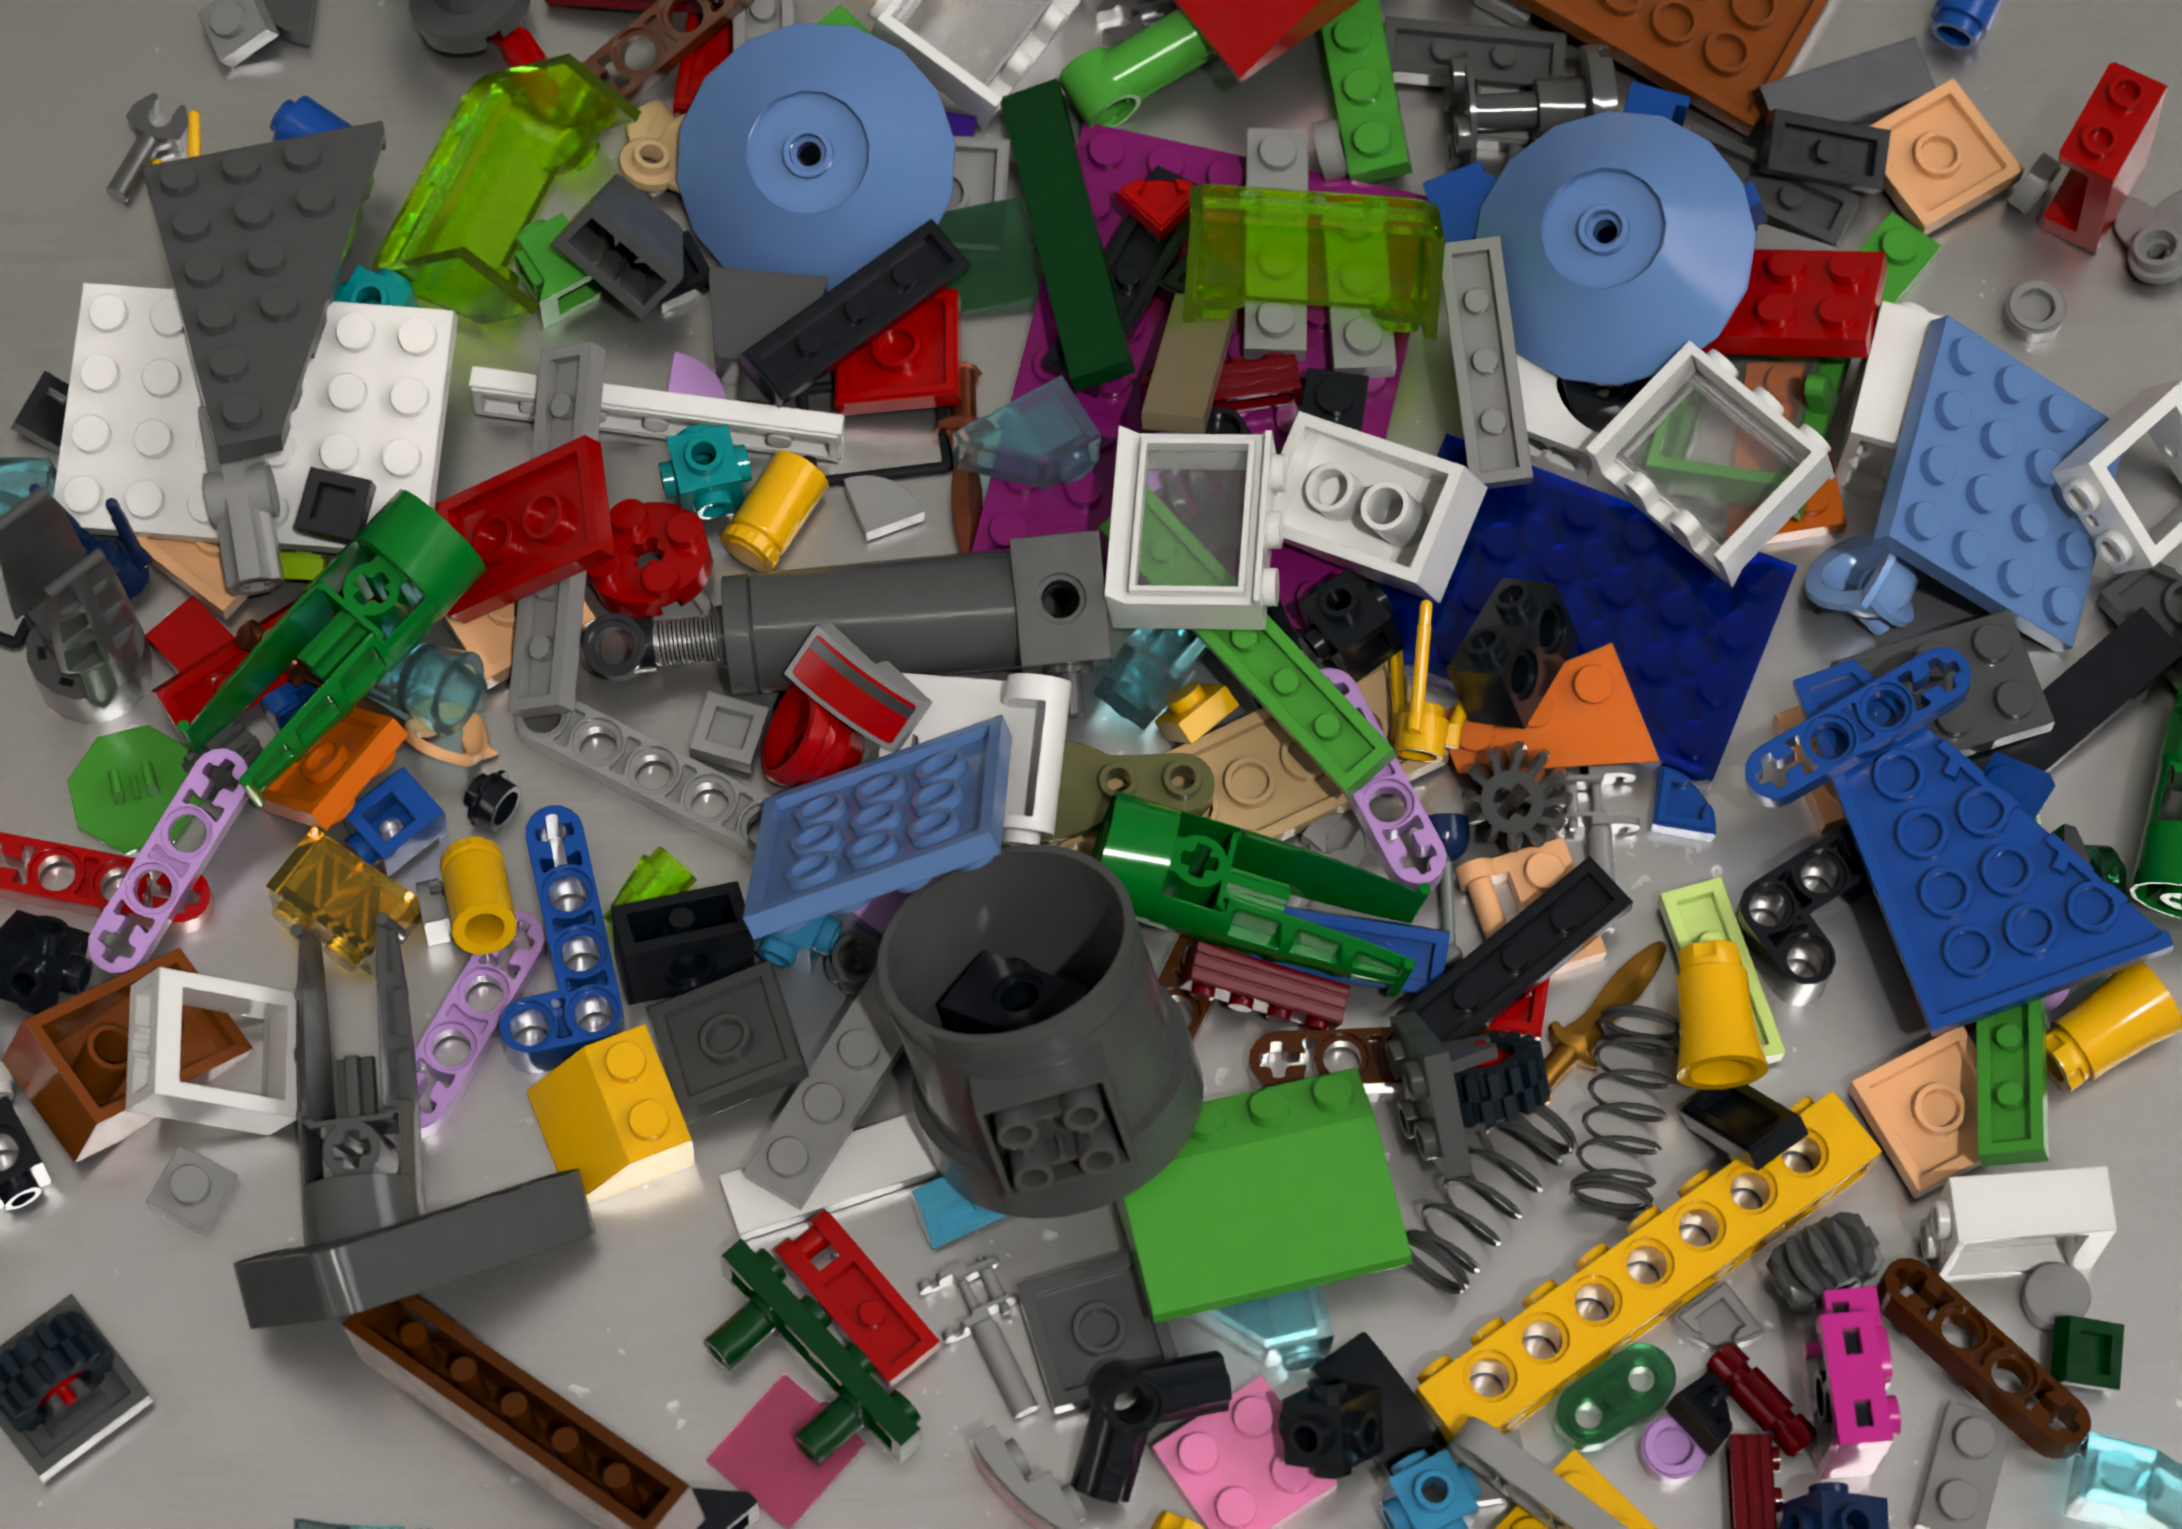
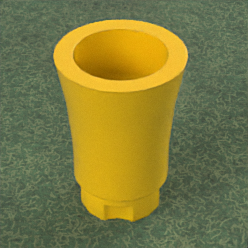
M1715 939L1708 942L1691 943L1683 947L1678 952L1679 974L1676 976L1680 1041L1677 1080L1690 1088L1721 1090L1744 1086L1761 1079L1767 1074L1769 1067L1757 1032L1750 998L1748 972L1742 966L1741 954L1738 951L1737 944L1728 940Z
M2142 962L2114 972L2085 999L2051 1023V1029L2046 1031L2047 1074L2064 1091L2071 1092L2086 1080L2093 1082L2119 1063L2140 1051L2182 1032V1015L2178 1006L2161 980L2147 965Z

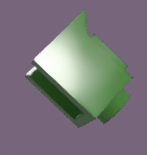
M563 213L548 221L536 220L529 223L518 232L515 238L518 244V251L514 252L516 270L537 304L540 305L543 330L603 298V292L597 282L552 244L557 235L569 223Z

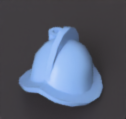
M1874 528L1871 532L1847 538L1826 549L1811 563L1804 579V586L1807 598L1815 604L1824 608L1847 611L1852 616H1856L1877 636L1888 631L1891 625L1903 628L1914 619V609L1911 598L1915 593L1919 577L1916 567L1872 541L1875 532Z

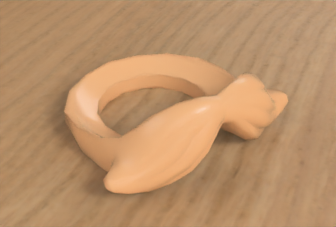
M440 703L421 714L411 712L408 717L409 720L403 726L409 734L405 739L408 744L423 754L440 761L469 767L476 765L480 760L498 755L497 750L490 746L487 727L483 718L476 712L466 710L454 703ZM452 724H461L463 733L460 741L463 745V753L440 748L421 738L435 736L447 730Z

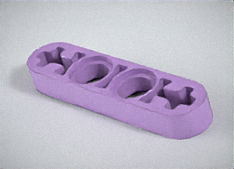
M1321 669L1320 671L1387 741L1353 678L1340 669ZM1395 758L1349 799L1347 797L1346 799L1389 880L1417 891L1420 884L1427 883L1430 885L1431 890H1433L1443 878L1447 854L1439 835L1398 759ZM1393 794L1404 803L1406 812L1397 821L1383 822L1374 817L1370 811L1369 804L1378 795ZM1412 827L1417 828L1411 830L1409 844L1418 858L1429 855L1431 858L1428 861L1426 873L1421 875L1415 867L1407 869L1402 867L1405 864L1407 850L1400 837L1406 834ZM1395 839L1392 843L1387 842L1389 840Z
M226 748L213 749L204 753L192 767L91 930L88 938V952L92 961L100 969L122 975L145 964L152 955L246 804L249 796L240 784V781L233 792L228 789L219 791L211 804L224 809L218 821L208 810L189 804V800L194 792L204 800L208 798L215 785V782L208 777V773L213 766L224 769L230 761L233 762L235 767L232 775L239 781L240 777L251 766L250 762L242 755ZM194 815L203 821L206 827V838L204 844L199 849L184 853L175 847L172 841V829L180 818ZM151 871L163 872L169 877L172 884V893L169 900L158 908L146 907L140 902L137 895V886L140 879ZM126 903L136 914L154 919L155 922L149 931L143 925L136 924L128 939L130 945L135 947L133 955L130 958L119 955L112 962L108 959L112 948L104 941L109 932L121 935L132 920V918L120 915V911Z
M515 910L517 928L514 938L521 931L527 932L529 946L531 947L529 951L524 948H518L509 960V973L516 977L511 979L499 968L506 957V947L491 954H472L415 1048L419 1098L428 1086L427 1076L425 1073L420 1072L421 1069L425 1068L429 1074L437 1079L429 1093V1101L433 1111L431 1114L421 1111L422 1138L438 1133L446 1124L500 1034V1018L503 1011L512 1002L522 998L544 961L547 952L545 931L540 921L531 913ZM490 960L495 966L486 964V962ZM480 982L494 983L503 992L500 1004L490 1011L480 1012L474 1010L466 1002L468 991ZM447 1036L462 1037L470 1045L468 1057L456 1066L442 1065L433 1056L435 1045ZM441 1082H445L451 1085L449 1088H445Z

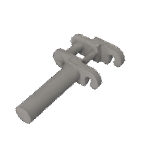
M1628 765L1588 766L1586 774L1574 775V772L1568 771L1566 779L1555 786V788L1565 790L1573 795L1572 803L1565 807V813L1562 814L1566 819L1563 827H1568L1569 831H1577L1578 827H1589L1587 833L1588 857L1591 856L1616 883L1612 835L1619 833L1620 828L1626 827L1629 833L1637 832L1640 829V820L1634 816H1608L1606 811H1602L1601 785H1611L1616 782L1617 777H1622L1623 782H1632L1636 779V770ZM1577 790H1591L1593 811L1579 812Z
M982 1255L976 1258V1264L968 1268L964 1260L938 1271L935 1279L930 1281L929 1278L920 1281L917 1287L921 1294L932 1293L950 1284L960 1287L972 1311L971 1316L962 1320L959 1328L955 1330L953 1327L945 1329L941 1333L944 1342L952 1343L974 1334L1016 1419L1022 1418L1037 1410L1039 1406L998 1323L991 1318V1315L1000 1311L1003 1315L1011 1312L1010 1306L1018 1300L1016 1293L1005 1294L994 1272V1269L1000 1264L999 1258L991 1257L986 1259ZM979 1277H982L993 1299L982 1305H979L968 1283Z

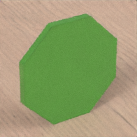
M149 725L97 737L67 780L78 829L124 856L140 852L188 775L184 771L182 764L185 762L183 758L188 755L187 751L190 748ZM194 792L189 800V804L200 807L205 800ZM194 815L180 818L174 824L172 829V841L174 844Z

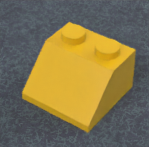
M646 1024L584 1046L526 1090L527 1097L557 1173L571 1169H580L588 1204L695 1165L691 1136Z

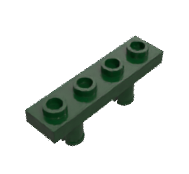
M742 1238L721 1255L722 1275L741 1294L746 1304L704 1339V1346L711 1356L726 1371H730L771 1334L776 1337L780 1336L833 1392L835 1400L793 1435V1441L804 1456L816 1467H819L860 1429L865 1432L869 1431L899 1464L920 1447L921 1428L917 1425L921 1421V1416L916 1408L899 1391L894 1390L889 1395L872 1377L876 1373V1369L870 1359L852 1342L844 1347L827 1330L831 1326V1321L823 1309L811 1297L805 1295L799 1300L783 1283L787 1275L777 1260L763 1248H760L755 1253Z

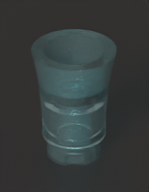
M420 641L391 674L388 672L367 696L406 713L440 736H451L468 722L478 705L484 684V665L480 656L475 652L442 647Z

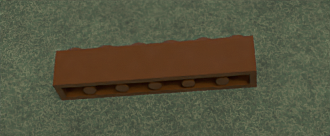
M416 1295L352 1314L342 1324L360 1360L601 1529H697L705 1520L689 1484Z

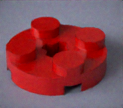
M627 499L613 506L610 511L615 557L587 569L590 584L596 590L598 598L605 607L617 614H624L628 617L647 615L655 617L663 615L662 606L670 605L678 599L681 600L683 606L693 600L705 587L713 568V558L702 519L693 512L686 509L682 510L678 505L665 502L642 503L637 499ZM658 552L659 556L662 557L660 561L650 560L645 567H638L637 559L646 553Z

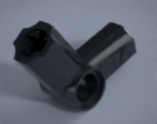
M1215 1350L1138 1365L1125 1360H1114L1098 1369L1090 1382L1089 1396L1093 1406L1070 1482L1071 1486L1075 1491L1089 1495L1097 1500L1116 1504L1118 1502H1129L1147 1437L1154 1427L1159 1423L1229 1411L1232 1392L1230 1376L1225 1366L1224 1356ZM1130 1386H1138V1396L1135 1402L1128 1408L1115 1410V1401L1119 1393Z

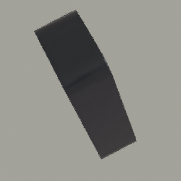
M1847 823L1751 883L1744 890L1735 912L1754 967L1773 993L1783 1002L1791 1005L1805 1006L1815 1002L1823 994L1836 964L1834 948L1818 924L1873 890L1860 856L1853 847L1855 843ZM1805 876L1823 878L1828 883L1831 891L1826 893L1813 892L1804 885L1801 878ZM1755 908L1770 910L1777 916L1779 924L1774 926L1761 925L1752 918L1749 911ZM1792 959L1806 960L1814 966L1817 975L1813 977L1796 975L1789 968L1787 961Z

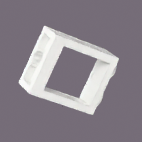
M1882 301L1868 358H1862L1835 467V475L1839 487L1884 498L1930 322L1943 316L1929 313L1924 307L1915 303L1899 302L1894 304Z
M2182 379L2144 388L2051 471V474L2063 491L2065 502L2077 513L2094 540L2099 556L2110 565L2115 574L2154 567L2182 542V502L2153 529L2147 532L2107 469L2114 460L2148 431L2182 485Z
M158 967L130 986L125 1111L267 1136L297 1120V1065L295 1062L297 1000L295 999V992ZM182 1005L264 1019L262 1096L179 1082Z
M2107 1166L1949 1177L1937 1200L1932 1201L1931 1211L1927 1219L1921 1220L1920 1242L1923 1256L1925 1259L1934 1260L1935 1272L1943 1279L2034 1272L2039 1267L2049 1263H2064L2076 1269L2092 1268L2117 1231Z

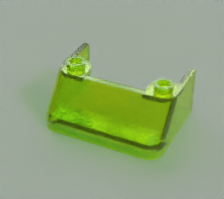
M570 53L481 77L465 92L380 245L372 262V271L377 273L381 268L394 271L412 284L417 298L446 310H454L456 314L479 324L534 315L539 304L518 288L519 276L507 267L518 246L515 241L516 235L531 222L556 175L568 173L573 169L580 171L587 167L599 151L600 142L598 138L602 131L636 122L641 111Z
M1223 184L1192 186L1189 195L1183 322L1195 323L1196 316L1208 319L1232 317V310L1245 306V300L1369 309L1373 317L1382 320L1381 327L1390 331L1415 332L1419 330V324H1421L1423 338L1437 340L1445 250V236L1439 206L1431 201L1408 197Z

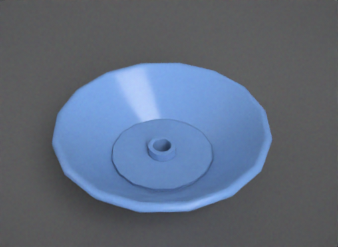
M796 23L745 41L705 76L680 126L676 181L693 233L723 268L827 277L829 292L931 218L939 225L952 199L956 143L938 90L903 50L854 26ZM810 145L819 147L821 158L818 163L813 166L801 164L800 154L805 147Z
M1605 111L1556 125L1511 158L1481 205L1475 239L1500 236L1516 353L1563 380L1620 386L1655 376L1689 340L1702 350L1720 336L1748 290L1757 235L1744 184L1710 141L1664 116ZM1605 227H1614L1618 230L1615 239L1609 243H1600L1596 240L1599 231Z

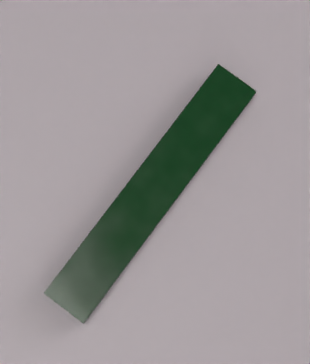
M1056 78L1003 96L1001 106L1069 377L1075 391L1078 392L1134 373L1135 368L1061 86Z

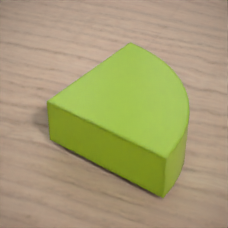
M280 551L284 579L313 580L328 565L329 557H325V554H313L311 551Z

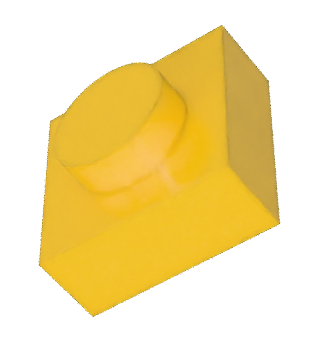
M1195 681L1183 686L1171 695L1167 700L1169 709L1155 719L1154 722L1167 741L1193 744L1236 709L1239 704L1226 685L1199 684V682Z

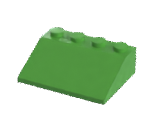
M1357 1067L1202 1102L1195 1128L1178 1155L1148 1183L1122 1199L1115 1201L1154 1324L1412 1264V1254L1377 1123Z

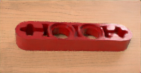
M0 832V852L3 853L8 865L26 869V857H31L27 864L26 884H21L22 878L17 869L0 867V899L99 918L109 902L103 896V887L106 881L115 875L126 874L136 858ZM55 862H65L76 869L73 882L67 888L60 891L48 890L40 884V876L43 870ZM151 871L145 874L138 883L137 895L140 902L146 907L151 900L152 880L157 881L156 886L160 895L170 897L172 893V884L169 877L161 871ZM202 875L192 889L198 904H187L183 913L176 914L167 931L191 933L201 929L209 922L214 912V899L208 882ZM153 896V908L164 905L169 899ZM126 903L120 911V915L132 918L129 924H140L151 928L155 922L154 919L136 914Z

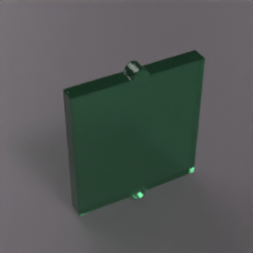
M1021 196L945 211L938 226L971 263L968 273L946 288L958 289L961 299V313L1038 298L1040 289L1032 254L1036 252L1037 245L1035 241L1029 239Z

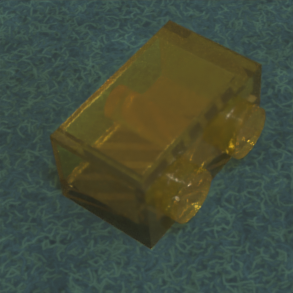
M312 827L266 885L269 899L274 909L271 914L281 926L290 932L292 925H301L326 944L323 948L324 952L339 966L350 972H354L360 967L374 978L377 977L375 920L377 914L381 912L386 913L406 930L407 936L400 940V945L405 942L422 920L416 895L315 827Z

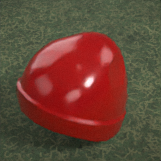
M793 684L783 695L765 732L761 750L762 772L770 781L782 787H798L857 766L861 762L865 751L864 736L830 713L796 684Z

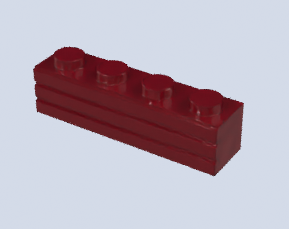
M1272 352L1264 355L1261 359L1246 360L1243 357H1234L1226 360L1212 408L1227 407L1240 413L1299 405L1302 386L1295 354L1285 355L1282 352ZM1153 369L1147 374L1141 375L1139 391L1142 407Z
M1198 941L1186 952L1179 988L1190 991V996L1198 1000L1213 1001L1218 999L1228 1002V1007L1236 1011L1251 1012L1255 1010L1266 1013V1018L1274 1022L1289 1023L1293 1021L1303 1024L1304 1029L1307 1031L1330 1030L1342 1025L1350 985Z
M1730 1434L1725 1443L1730 1529H1780L1777 1528L1776 1513L1782 1512L1783 1496L1781 1487H1775L1774 1472H1779L1780 1470L1779 1447H1772L1771 1434Z

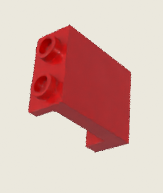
M2116 62L2108 65L2059 151V163L2069 167L2070 170L2043 215L2040 229L2096 254L2149 160L2167 85Z

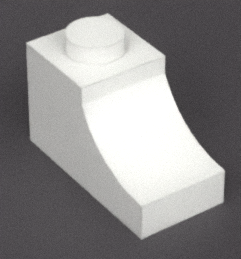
M1516 354L1531 461L1587 481L1593 465L1585 448L1599 433L1584 426L1567 410L1557 389L1558 376Z

